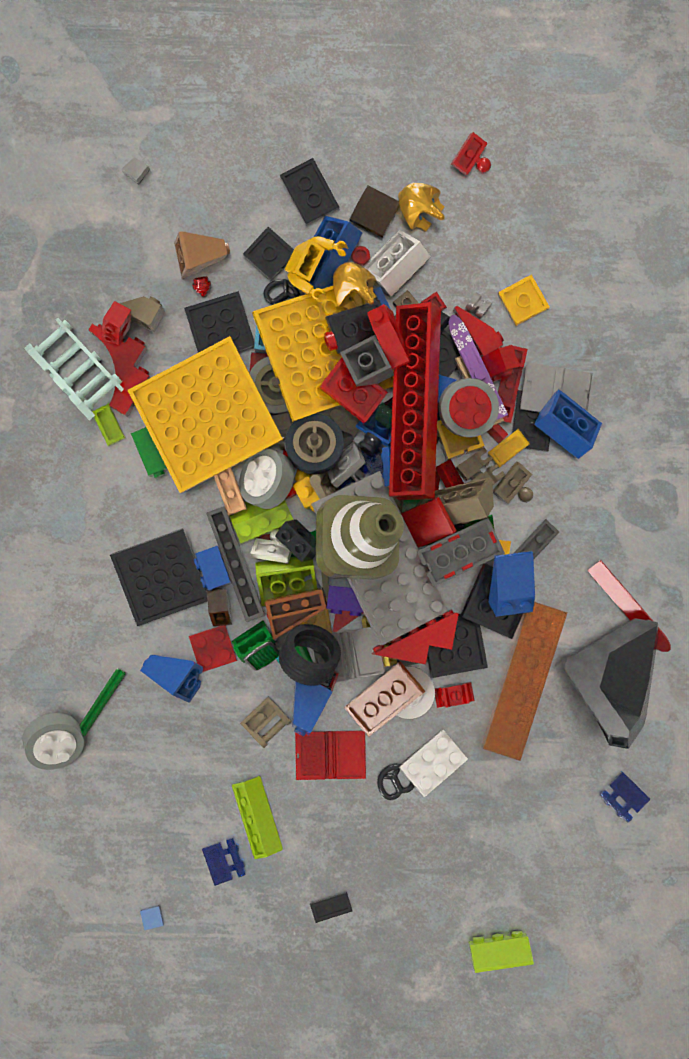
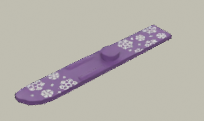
M451 315L449 331L470 377L487 383L496 393L499 402L497 420L507 416L508 413L465 324L456 315Z

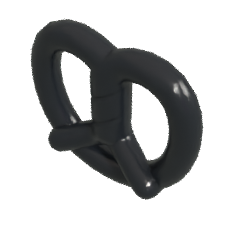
M276 279L265 287L263 295L269 304L274 305L283 302L287 298L299 297L300 292L289 280ZM283 284L284 291L272 299L269 296L270 290L277 285Z
M401 763L385 767L378 775V790L382 797L387 800H395L402 793H408L415 787L411 782L405 788L402 786L397 776L400 772L399 767L402 765ZM383 779L391 780L396 790L394 794L390 795L385 791Z

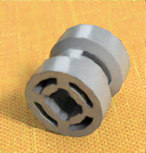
M476 292L465 308L469 311H474L476 316L481 319L492 303L488 300H483L482 296Z

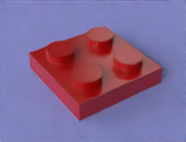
M226 625L189 636L197 664L203 667L202 672L237 661Z

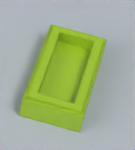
M109 403L92 411L108 446L125 439L124 433Z

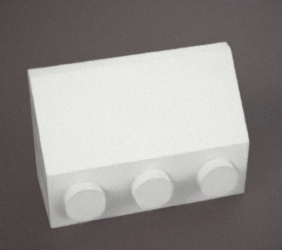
M399 230L363 267L374 275L377 281L375 285L381 287L384 293L392 297L431 256L420 241Z

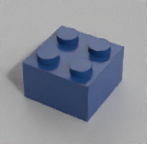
M218 546L195 553L197 558L194 559L197 570L202 571L203 576L200 579L204 588H208L211 591L214 588H221L232 584Z

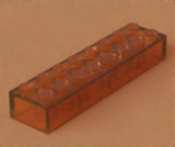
M534 602L533 612L524 613L481 746L483 749L521 761L567 612Z

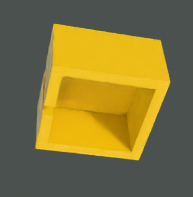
M441 420L437 421V435L440 437L439 441L447 461L462 456L464 451L468 454L484 447L481 435L476 437L458 436L450 432Z

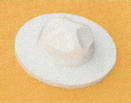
M406 667L425 692L396 716L413 719L422 716L430 709L434 701L435 689L431 678L424 671L415 667Z

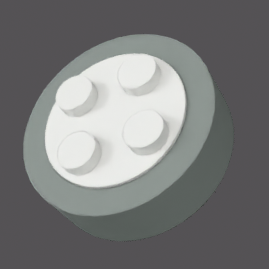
M265 449L250 457L244 464L239 479L240 493L244 500L263 509H271L279 505L287 497L293 484L294 469L290 459L272 449Z
M50 713L36 718L26 727L22 736V743L27 760L33 766L44 770H54L65 767L78 758L83 750L84 739L80 726L73 717L63 713Z

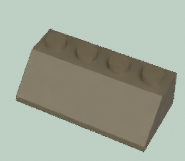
M491 477L435 491V498H440L453 525L459 523L467 524L477 519L484 520L489 516L494 507ZM421 499L417 506L432 499Z

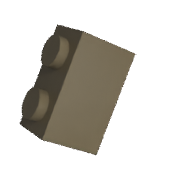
M143 296L119 303L132 310V321L152 332H155L165 314L160 301L151 296L149 299Z

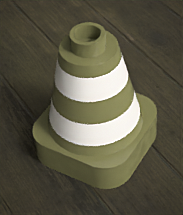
M337 495L325 501L319 507L316 515V562L319 569L325 575L335 578L379 579L391 574L399 563V539L404 530V522L396 506L390 500L381 497ZM381 519L385 520V523L388 524L387 531L380 529L379 521Z

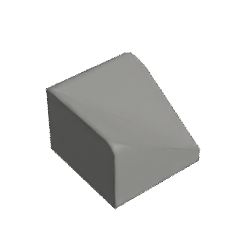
M135 157L122 169L123 173L137 184L140 183L150 170L148 165Z

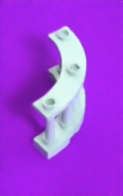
M57 318L56 321L60 327L39 346L33 347L29 343L24 349L44 371L50 370V377L69 396L75 406L90 421L95 416L91 411L94 408L93 405L114 386L123 391L124 389L120 385L122 381L115 373L111 376L100 364L102 359L95 351L92 353L88 351L70 331L73 327L66 320L62 322ZM67 332L75 343L57 360L48 363L42 357L45 354L44 351ZM81 348L90 358L69 377L62 378L57 373L59 367ZM95 363L102 371L80 391L74 392L71 388L73 386L72 383ZM106 377L110 379L91 398L86 400L85 396Z

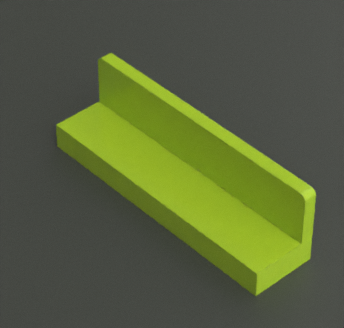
M257 776L247 781L233 784L232 789L254 859L265 858L282 851L283 847L261 777Z

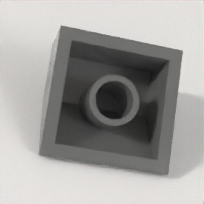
M375 335L340 352L356 386L378 384L394 376V372Z

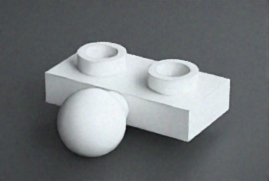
M275 529L270 533L271 540L256 538L250 554L251 558L288 563L292 552L275 537L280 530Z

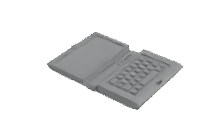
M527 362L520 409L540 412L559 389L588 411L593 374Z
M371 627L332 634L337 639L341 648V657L335 669V672L339 673L336 682L385 673L382 656L372 654L374 652L372 648L378 646L379 643ZM314 650L316 663H325L321 655Z

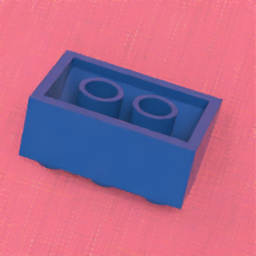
M558 389L540 411L534 425L579 459L593 448L602 423Z

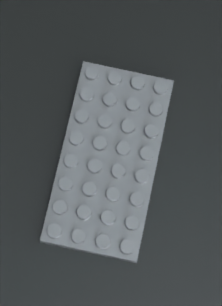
M380 471L311 504L317 515L319 507L325 501L337 495L381 497L390 500L400 513L394 499L389 496L388 486H384V479ZM381 519L379 527L382 531H387L388 524L385 523V520ZM404 519V530L399 539V563L397 568L391 574L379 579L347 578L380 646L448 611L437 587H433L427 575V572H429L426 565L423 566L417 551L419 550Z

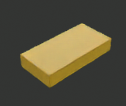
M517 429L490 450L488 454L492 456L494 462L500 468L530 443L520 430Z

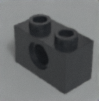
M297 519L286 521L275 535L301 562L315 557L316 537Z

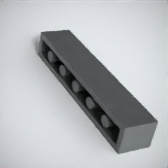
M225 506L207 512L208 520L245 621L249 622L265 616Z

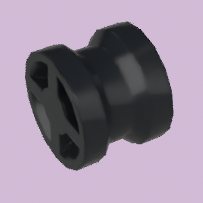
M367 432L364 435V440L359 442L358 447L367 455L374 456L376 448L380 447L382 442L378 437Z

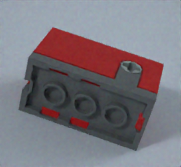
M489 518L417 551L423 566L428 565L430 571L427 572V575L433 587L494 559L496 555L505 554Z

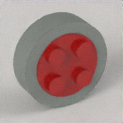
M474 378L457 380L447 386L441 394L438 404L439 417L443 425L455 435L462 437L482 435L497 420L499 413L497 395L487 383Z

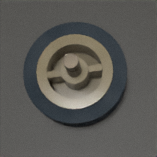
M313 414L294 421L289 427L285 439L286 452L291 463L300 471L308 474L325 473L335 467L342 457L344 448L342 431L334 420L325 415Z

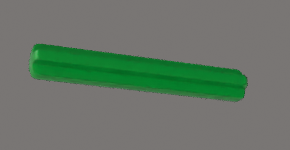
M119 668L115 670L79 725L83 737L86 736L124 678L125 672Z

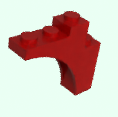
M91 324L88 330L103 342L108 349L114 363L115 374L122 381L120 385L124 389L120 391L115 386L109 406L128 417L135 406L128 390L151 378L148 375L149 371L141 366L138 369L136 368L147 351V348L143 346L145 342L137 337L134 339L128 337L125 343V339L119 345L110 343L102 337V325L98 324L96 326Z

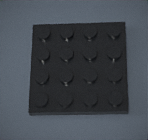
M183 528L110 554L137 626L207 602V590L202 585L201 574L196 568L195 558Z

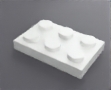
M441 730L399 768L420 794L426 797L466 762L468 758L447 733Z

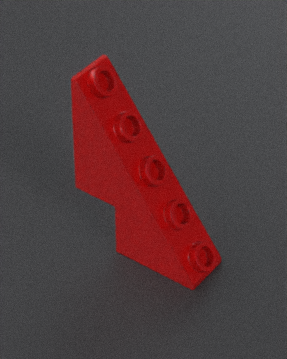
M452 609L442 614V618L438 620L434 618L426 622V626L420 629L417 627L409 631L408 635L404 637L399 636L391 640V643L386 646L378 645L372 648L374 651L372 654L426 665L429 646L452 650L459 613H453Z

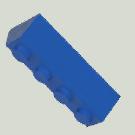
M325 216L314 237L319 236L333 240L335 243L344 241L348 246V249H342L345 251L346 256H340L336 249L324 251L311 280L308 282L314 286V289H324L333 286L334 272L340 265L348 262L363 233L349 221Z

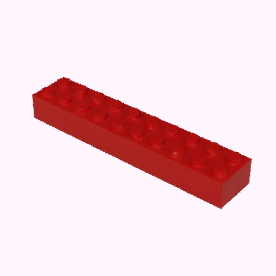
M432 302L396 306V322L411 361L394 369L389 496L397 500L435 499L441 308Z

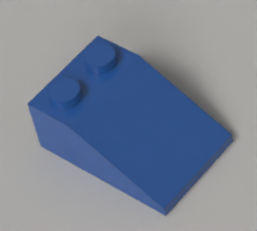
M533 552L496 555L488 601L494 614L497 617L533 612L535 601Z

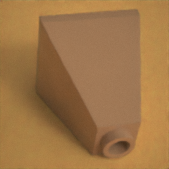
M181 231L178 232L174 242L182 279L225 259L227 254H230L229 244L225 243L224 239Z

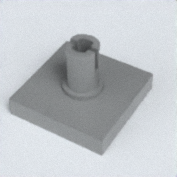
M355 441L343 450L340 461L328 471L331 483L336 488L349 477L355 480V482L365 478V474L359 470L365 464L361 449Z

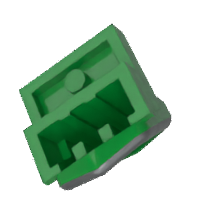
M264 620L231 641L238 658L243 663L246 662L254 671L269 665L279 657L280 650L275 644L276 641L273 640L272 633Z

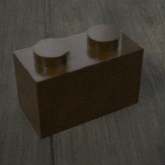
M214 588L211 591H207L208 613L213 627L232 625L231 606L227 590Z

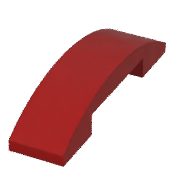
M513 346L520 367L514 369V373L509 376L503 377L502 375L498 388V394L508 413L507 416L503 417V422L511 423L519 383L528 351L526 348Z

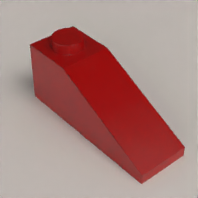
M383 304L367 312L373 331L391 368L394 370L411 362L393 311Z
M459 306L454 307V314L465 324L480 357L504 345L502 343L504 339L499 331L496 332L494 328Z

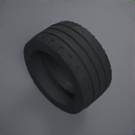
M302 624L293 628L286 636L280 648L279 663L285 674L297 683L307 686L321 685L334 673L341 657V648L337 639L326 629L313 624ZM304 646L315 650L321 655L325 663H312L305 660L298 654L295 647Z

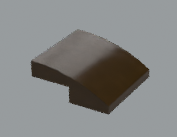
M367 185L349 221L383 238L400 207L399 201Z

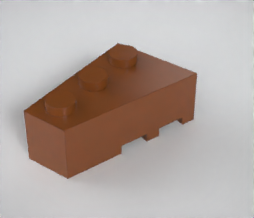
M323 587L265 601L273 640L327 608Z

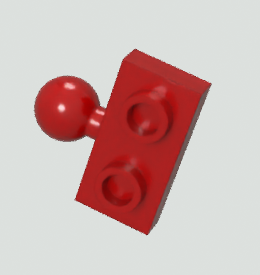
M474 132L470 133L451 165L464 175L469 174L475 163L478 171L482 173L488 172L491 168V161L486 157H479L488 143Z

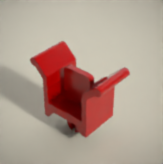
M471 682L445 688H434L437 708L469 704L475 701Z

